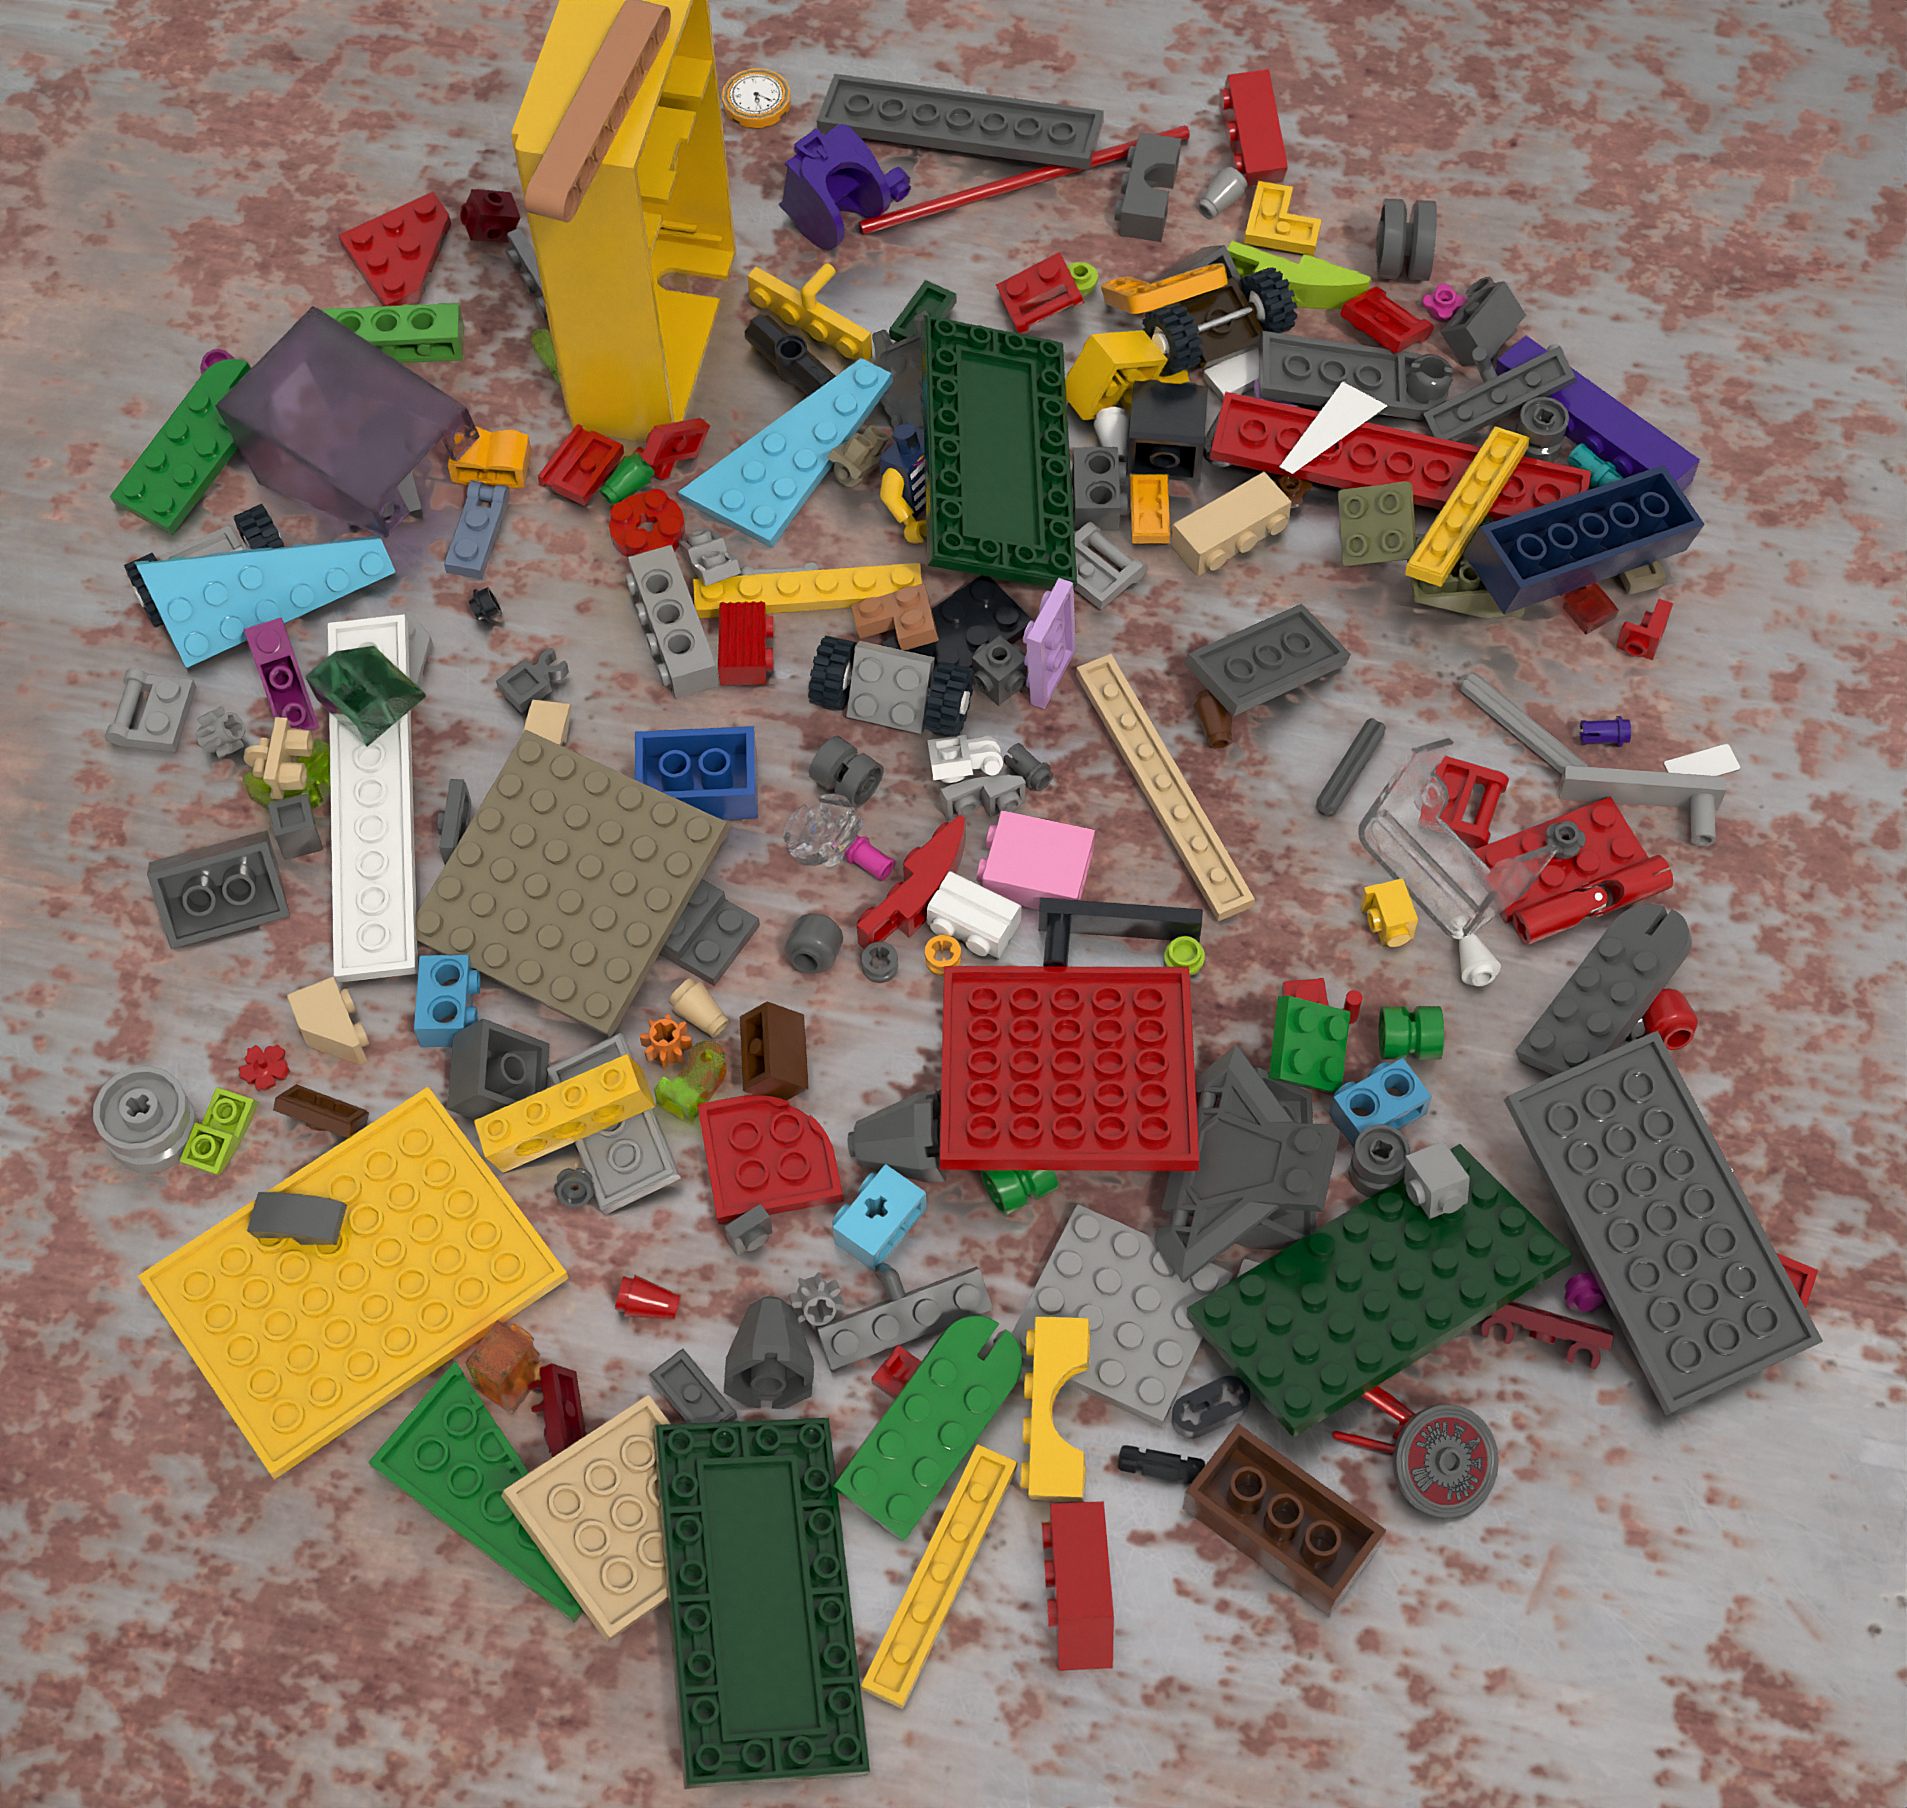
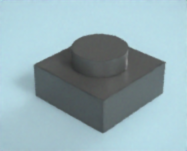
M761 1204L725 1226L728 1244L736 1255L745 1250L753 1251L759 1248L768 1240L769 1235L773 1233L770 1216Z

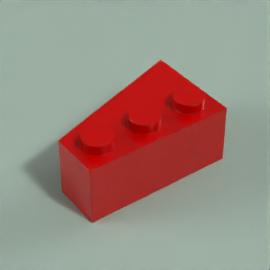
M1269 69L1227 75L1224 88L1219 91V109L1225 126L1227 141L1232 151V168L1243 175L1247 182V187L1256 186L1258 181L1268 183L1283 182L1288 164Z

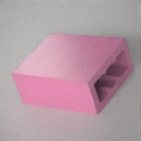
M1001 810L998 824L990 825L986 841V847L991 848L988 859L981 858L976 880L982 882V887L1023 907L1039 910L1040 898L1081 900L1094 852L1095 830Z

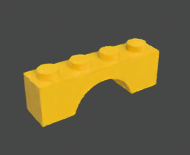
M1035 1317V1329H1027L1026 1353L1029 1356H1034L1033 1373L1025 1374L1024 1394L1025 1399L1032 1400V1416L1024 1417L1023 1444H1030V1462L1022 1461L1021 1489H1029L1028 1495L1031 1501L1085 1502L1086 1456L1083 1451L1068 1444L1057 1433L1053 1423V1405L1059 1390L1069 1379L1089 1370L1091 1333L1089 1318Z

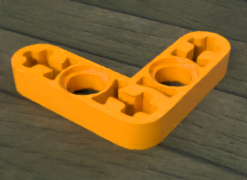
M1217 263L1193 269L1151 284L1128 276L1115 278L1102 283L1101 289L1105 304L1130 314H1139L1227 285L1228 279L1224 264Z

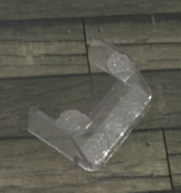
M1450 738L1412 748L1360 822L1358 835L1362 846L1394 880L1404 879L1409 896L1442 931L1451 938L1461 939L1477 932L1523 896L1558 851V848L1554 844H1550L1515 858L1500 860L1490 869L1439 817L1448 804L1449 794L1445 783L1434 771L1454 744Z

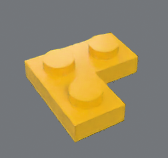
M1258 181L1245 232L1244 244L1314 256L1322 219L1288 214L1293 187Z

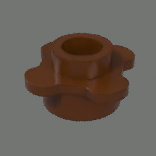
M1278 474V480L1275 484L1289 498L1291 508L1301 506L1305 492L1310 491L1312 488V482Z

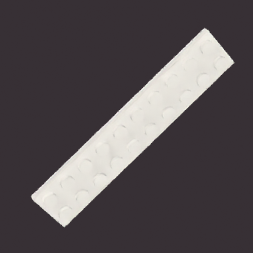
M405 614L328 623L334 978L337 983L418 974L408 621Z

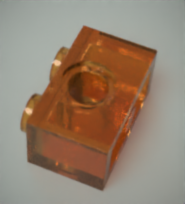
M497 1320L465 1363L478 1392L513 1415L531 1392L528 1390V1385L532 1381L540 1379L539 1368L542 1367L538 1358L540 1353L532 1343L534 1338L525 1329L516 1324L509 1328Z

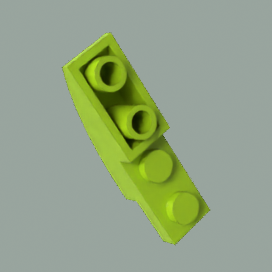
M1233 240L1227 248L1241 278L1266 268L1273 267L1276 268V272L1280 271L1283 274L1282 280L1287 279L1290 283L1288 290L1293 289L1295 296L1291 298L1292 301L1297 303V307L1342 309L1345 302L1370 288L1371 277L1307 254L1303 255L1298 264L1284 257H1278Z

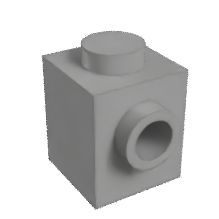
M1444 1141L1405 1156L1404 1183L1406 1184L1408 1196L1414 1205H1420L1429 1219L1443 1213L1455 1212L1468 1203L1470 1177Z

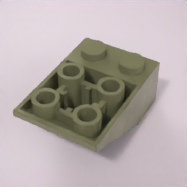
M1416 534V547L1419 546L1426 534ZM1467 547L1442 587L1410 577L1415 602L1485 619L1524 615L1526 607L1507 614L1502 613L1464 555Z

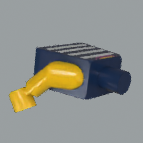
M904 423L894 429L895 442L881 456L879 461L882 476L880 498L899 523L904 522L906 525L904 529L905 539L909 543L918 544L924 542L921 535L927 537L926 520H915L926 508L924 430L912 424Z

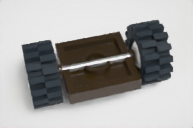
M1266 268L1241 278V283L1239 284L1235 277L1228 279V284L1223 287L1146 313V318L1142 321L1145 328H1142V330L1147 333L1162 354L1168 359L1161 373L1170 376L1194 367L1198 363L1204 369L1259 348V339L1262 331L1283 333L1291 330L1296 324L1294 320L1297 319V313L1293 309L1297 308V303L1292 301L1291 297L1295 295L1293 289L1288 290V285L1290 284L1288 280H1282L1283 274L1280 271L1276 272V268Z

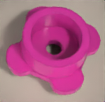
M1439 284L1435 292L1423 297L1422 303L1424 307L1428 308L1429 314L1434 319L1448 321L1463 306L1466 298L1463 295H1457L1450 285Z

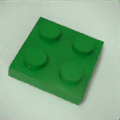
M1278 996L1269 1079L1334 1094L1343 1083L1350 1011L1293 996Z

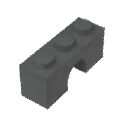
M1139 132L1136 147L1130 146L1127 167L1131 168L1130 173L1124 172L1121 194H1125L1124 200H1117L1114 220L1120 221V236L1162 242L1168 214L1169 191L1154 188H1174L1179 166L1181 138Z

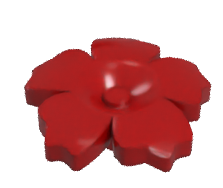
M278 1044L273 1047L267 1046L264 1053L257 1045L248 1048L247 1055L244 1058L247 1065L238 1068L240 1079L245 1080L250 1085L255 1083L257 1091H267L276 1086L275 1079L285 1080L290 1073L287 1061L283 1060L286 1054L285 1050L280 1048Z

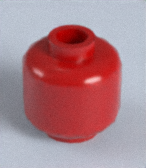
M1670 988L1662 989L1642 1016L1645 1027L1644 1035L1646 1036L1658 1031L1667 1050H1678L1686 1046L1693 1039L1698 1026L1697 1015L1686 997L1679 990Z

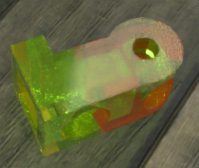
M713 1041L696 1043L689 1052V1062L686 1063L674 1081L663 1076L655 1086L654 1093L657 1106L687 1124L692 1125L699 1115L697 1104L708 1102L725 1079L726 1063L722 1047Z

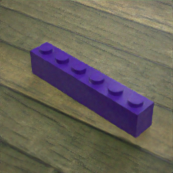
M1525 335L1497 360L1496 374L1499 376L1548 352V350ZM1573 368L1571 369L1577 382L1548 396V398H1553L1562 403L1568 410L1569 421L1565 436L1577 445L1583 443L1605 463H1612L1616 467L1615 471L1621 477L1626 478L1664 465L1682 491L1693 482L1700 461L1699 458Z

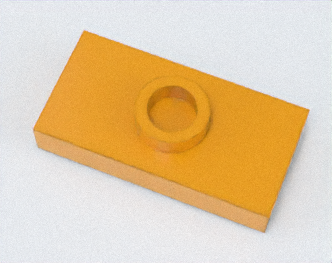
M1168 474L1130 475L1132 544H1168L1170 542Z

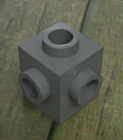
M999 635L991 643L982 644L973 654L974 685L998 706L1017 693L1026 684L1027 666L1025 665L1026 655L1018 645L1010 644Z

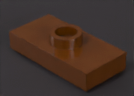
M297 1084L275 1098L273 1111L303 1121L313 1130L330 1131L349 1138L365 1127L369 1112L365 1109Z

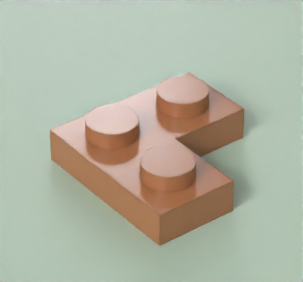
M925 583L913 587H904L890 594L867 598L862 602L852 604L855 625L860 639L896 629L900 648L904 651L939 641Z

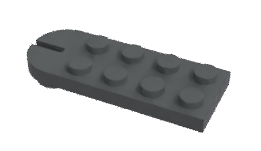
M1262 331L1259 339L1261 398L1325 406L1340 384L1344 382L1387 405L1377 414L1422 420L1426 419L1423 414L1424 412L1446 401L1450 385L1454 379L1452 378L1453 369L1447 360L1435 354L1422 355L1405 351L1395 354L1385 348Z
M1658 904L1638 905L1621 913L1516 1048L1515 1052L1518 1059L1555 1076L1619 1048L1691 950L1692 937L1684 917L1673 909L1667 915L1665 906Z

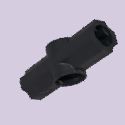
M757 315L750 321L749 326L744 331L745 339L776 366L777 375L785 382L794 383L806 395L810 396L836 377L835 374L807 350V343L804 338L799 335L789 334L769 315Z

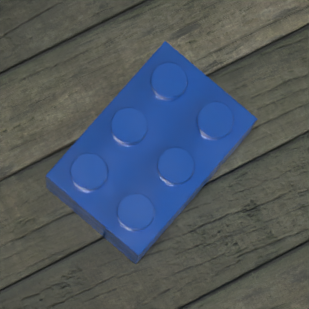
M754 726L635 731V780L721 820L758 818L757 747Z

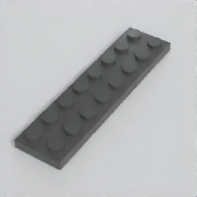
M834 74L817 118V129L820 132L827 133L837 125L845 124L860 138L1089 170L1104 122V110Z

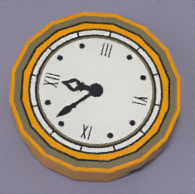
M749 69L737 73L727 81L723 87L722 103L727 117L732 121V118L740 122L741 126L747 128H764L780 121V116L785 111L787 114L791 104V92L787 81L778 73L767 69Z

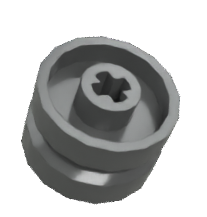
M1384 198L1376 237L1378 278L1397 279L1402 271L1404 257H1406V273L1409 279L1429 281L1433 267L1436 241V201L1416 200L1411 209L1409 222H1407V206L1404 200Z

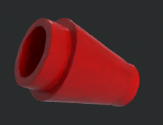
M637 1275L634 1276V1279L623 1276L615 1310L625 1312L624 1317L667 1318L675 1320L681 1295L675 1294Z

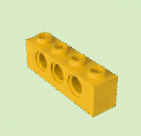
M627 1053L476 1119L474 1123L485 1158L501 1172L505 1173L656 1106L644 1071Z

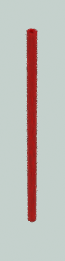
M1187 125L1154 134L1181 138V141L1190 138ZM1138 139L1094 152L1090 168L1128 157L1130 146L1136 147ZM1053 164L882 214L879 217L859 221V229L862 235H866L1085 169Z

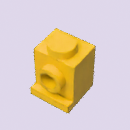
M1404 879L1364 887L1360 908L1362 913L1367 912L1369 927L1373 933L1378 932L1382 946L1398 947L1414 939L1418 917Z

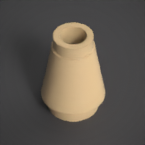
M689 978L669 998V1003L674 1007V1013L703 1032L708 1033L712 1038L718 1036L729 1024L730 1020L725 1016L702 982L696 983L692 978Z

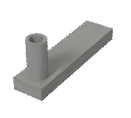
M1565 765L1559 784V799L1597 802L1611 796L1615 803L1690 808L1691 842L1697 846H1709L1716 842L1715 810H1719L1726 793V777Z

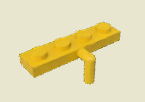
M825 263L801 288V292L758 267H755L747 275L749 297L758 307L766 308L780 316L787 324L796 325L803 329L815 340L829 344L846 358H853L856 361L862 358L868 361L873 356L872 335L870 331L816 301V294L836 274L831 264Z

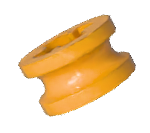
M938 935L931 938L925 946V964L927 969L935 975L944 976V966H960L961 947L959 942L949 935ZM940 950L941 954H943V950L950 951V960L946 961L945 957H943V961L936 960V951Z

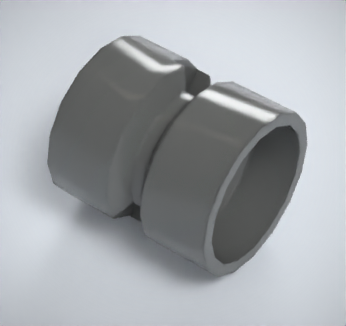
M1536 397L1527 401L1522 407L1516 433L1530 437L1529 446L1523 455L1524 457L1552 463L1557 460L1569 421L1568 410L1562 403L1553 398Z
M838 735L831 737L820 747L809 769L810 778L828 790L835 789V795L854 808L866 803L873 795L884 773V767L865 753L858 754L856 747Z
M1380 1124L1370 1126L1360 1133L1356 1139L1348 1172L1351 1184L1359 1193L1366 1197H1372L1383 1189L1397 1184L1404 1177L1405 1156L1410 1154L1408 1140L1402 1132L1392 1126Z

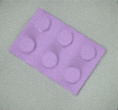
M1058 578L1052 591H1046L1043 595L1039 607L1040 613L1036 621L1031 620L1028 623L1023 636V643L1027 644L1025 665L1028 666L1029 672L1026 687L1030 688L1031 705L1042 709L1046 708L1076 651L1073 583Z

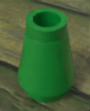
M634 452L630 457L624 456L599 492L613 506L651 484L650 478L655 473L651 466L639 454Z

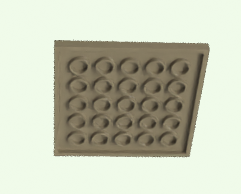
M525 729L415 915L417 943L441 955H469L473 970H479L480 974L611 1038L731 827L724 820Z

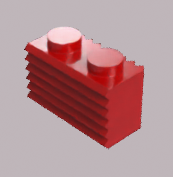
M730 601L729 603L721 602L719 604L718 673L720 685L767 684V671H774V649L767 648V639H774L775 630L774 616H767L765 602L760 601L757 603L752 601L749 603L745 601L741 603L738 601L733 603Z

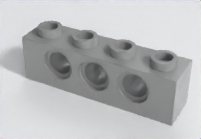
M672 545L628 557L630 573L624 574L630 595H638L640 603L635 604L641 625H649L651 633L646 634L652 656L659 655L662 663L657 664L663 686H671L675 699L718 687L717 666Z

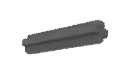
M1370 718L1365 722L1317 798L1316 809L1319 812H1323L1327 816H1332L1336 813L1383 738L1386 727L1382 722H1378L1374 718Z

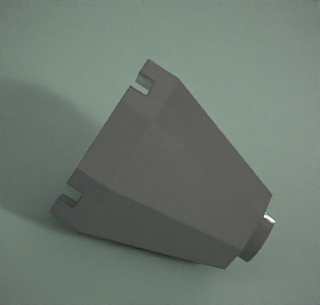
M938 1091L918 1092L858 1120L854 1126V1132L848 1133L850 1156L856 1157L861 1167L880 1171L886 1164L906 1178L927 1183L944 1182L947 1178L945 1173H949L950 1170H940L941 1120L939 1116H941V1097Z
M774 1296L763 1297L750 1304L726 1356L724 1393L748 1408H761V1401H773L772 1409H786L811 1397L814 1380V1360L793 1306Z

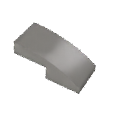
M708 528L699 529L691 532L688 535L689 539L679 542L689 565L704 585L707 586L741 573L737 559L727 551L723 537L716 531H710Z
M994 775L954 783L940 789L941 810L947 821L956 818L959 814L963 817L969 816L981 806H984L990 818L1000 814L1001 810L1013 812L1022 803H1025L1026 782L1022 776Z

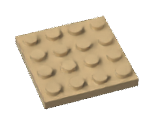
M649 1394L503 1490L501 1495L607 1643L667 1601L653 1428L655 1425L670 1424V1422Z

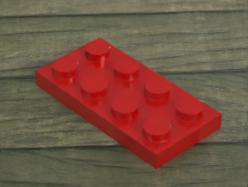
M1610 796L1469 852L1468 861L1506 924L1513 921L1512 914L1514 911L1559 893L1578 891L1584 884L1649 857ZM1562 821H1571L1578 826L1579 831L1584 832L1586 838L1585 845L1579 848V853L1574 857L1560 859L1549 852L1546 845L1548 839L1546 831L1553 823L1560 824ZM1562 836V839L1569 840L1567 836Z

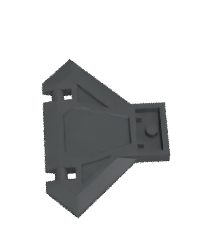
M1237 1045L1195 1077L1196 1096H1199L1197 1106L1199 1171H1170L1161 1210L1166 1213H1172L1169 1226L1157 1227L1154 1241L1183 1283L1277 1209L1324 1211L1341 1131L1334 1124L1294 1123ZM1217 1098L1221 1099L1219 1108H1215ZM1189 1216H1194L1191 1227L1187 1226Z

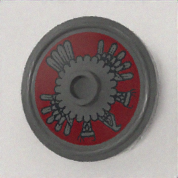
M1450 1404L1429 1406L1417 1412L1406 1422L1396 1440L1393 1453V1470L1398 1487L1404 1497L1415 1508L1426 1514L1451 1518L1469 1513L1486 1499L1497 1477L1499 1458L1494 1436L1487 1424L1477 1414L1464 1407Z

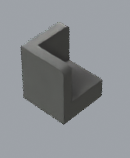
M307 793L268 803L274 835L285 860L323 850Z

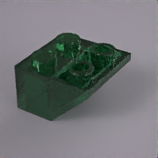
M375 646L335 651L305 676L315 698L366 747L426 697L425 693Z

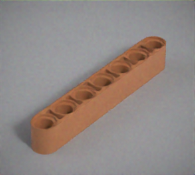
M626 0L530 179L525 194V209L527 212L567 223L573 219L667 37L671 22L669 7L643 0Z

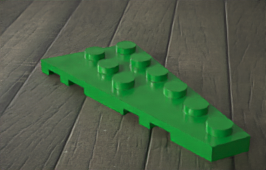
M455 1360L368 1463L378 1474L575 1623L584 1610L501 1497L503 1490L529 1474V1472Z

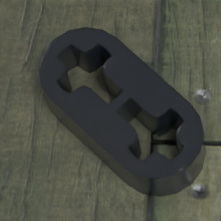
M1228 1375L1183 1395L1173 1406L1171 1422L1174 1430L1184 1438L1194 1439L1240 1418L1249 1407L1251 1394L1249 1387L1241 1378ZM1228 1389L1231 1394H1240L1237 1406H1232L1229 1401L1215 1406V1403L1222 1399L1223 1390ZM1185 1408H1189L1193 1413L1207 1408V1411L1200 1414L1197 1425H1194L1191 1420L1184 1422L1181 1420L1184 1417Z

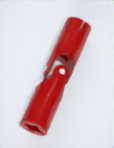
M1655 855L1584 884L1578 891L1559 893L1514 911L1512 914L1513 925L1520 940L1525 945H1530L1575 927L1588 914H1590L1589 917H1599L1668 890L1673 886V874L1671 869L1659 873V871L1669 868V865L1661 855ZM1596 885H1605L1611 891L1613 897L1611 906L1605 908L1608 898L1607 893Z

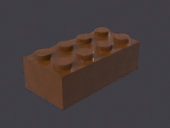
M1239 1423L1236 1424L1185 1491L1182 1507L1328 1616L1331 1615L1377 1552L1387 1531Z

